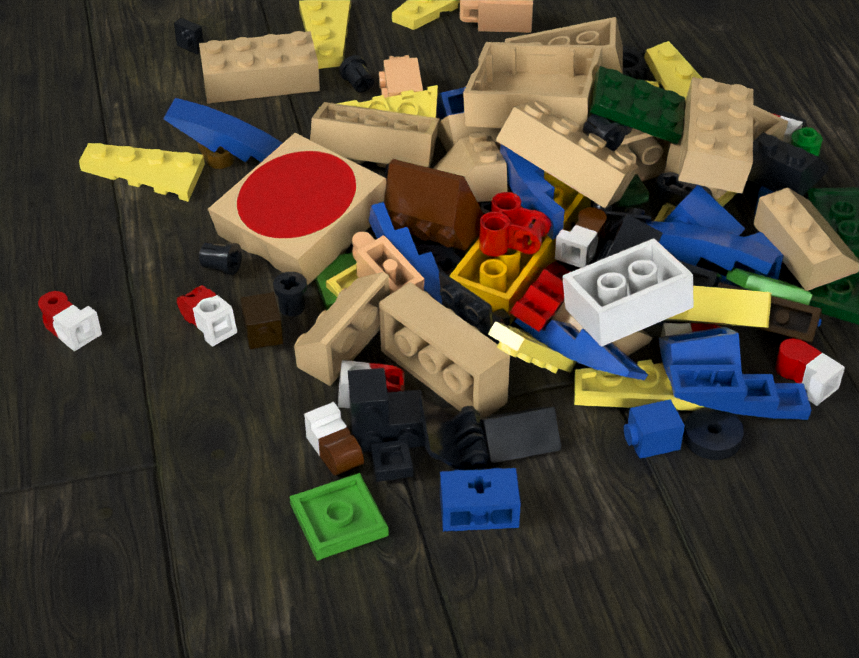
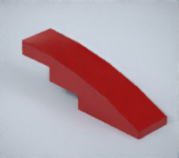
M554 261L530 285L525 295L515 303L510 313L540 332L565 301L563 275L571 271Z

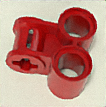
M512 192L498 193L492 198L491 212L484 214L480 219V251L485 255L493 257L505 254L509 248L525 254H534L541 248L542 237L550 231V219L543 212L521 208L522 201L517 194Z

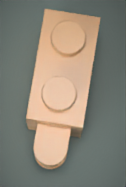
M460 0V20L478 23V31L531 33L533 0Z
M404 55L403 57L389 56L388 60H383L384 71H379V86L381 95H384V98L401 95V92L413 90L414 92L423 91L417 58H409V55Z
M367 232L354 234L352 238L354 246L352 255L357 261V276L359 278L384 272L389 275L390 294L409 282L424 291V278L384 235L375 240Z

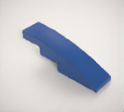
M178 98L173 100L163 118L215 153L219 146H221L244 162L250 156L262 162L283 144L266 132L236 117Z
M501 144L500 153L507 163V182L512 192L521 198V206L523 208L537 210L548 216L551 221V228L547 235L552 240L556 239L564 226L565 210L554 201L555 187L544 179V170Z
M384 202L371 205L369 223L376 238L378 239L384 235L424 278V291L428 292L433 299L442 304L439 269L432 252L419 255L408 227L395 230Z
M646 221L645 223L663 233L659 243L675 258L694 266L698 264L702 257L731 271L736 261L767 275L779 251L751 239L714 228L679 222Z
M518 318L515 321L535 339L561 353L566 358L596 370L624 377L645 380L648 376L643 369L613 343L601 347L585 329L579 332L569 323L551 320L550 323L548 322L538 332Z
M669 365L668 367L674 397L699 406L739 415L773 419L808 420L812 411L804 383H774L772 374H742L740 365Z

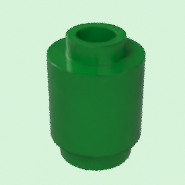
M804 127L792 133L790 144L819 157L823 138L815 129Z

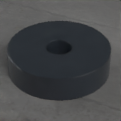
M704 407L693 411L687 417L683 437L687 447L696 455L710 460H723L732 457L739 451L744 429L741 421L733 413Z

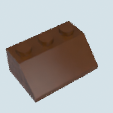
M392 159L389 163L384 204L394 229L408 227L410 234L417 236L421 240H431L441 243L448 248L455 247L466 251L480 233V219L484 214L465 177Z

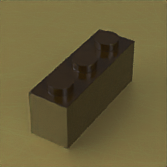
M720 282L717 287L726 289L747 290ZM771 296L769 328H751L788 338L800 339L813 344L822 309Z

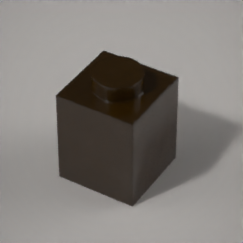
M274 292L240 297L249 349L283 344L281 318Z

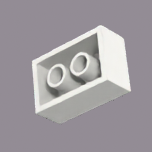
M654 238L563 275L565 309L601 347L693 308V274Z

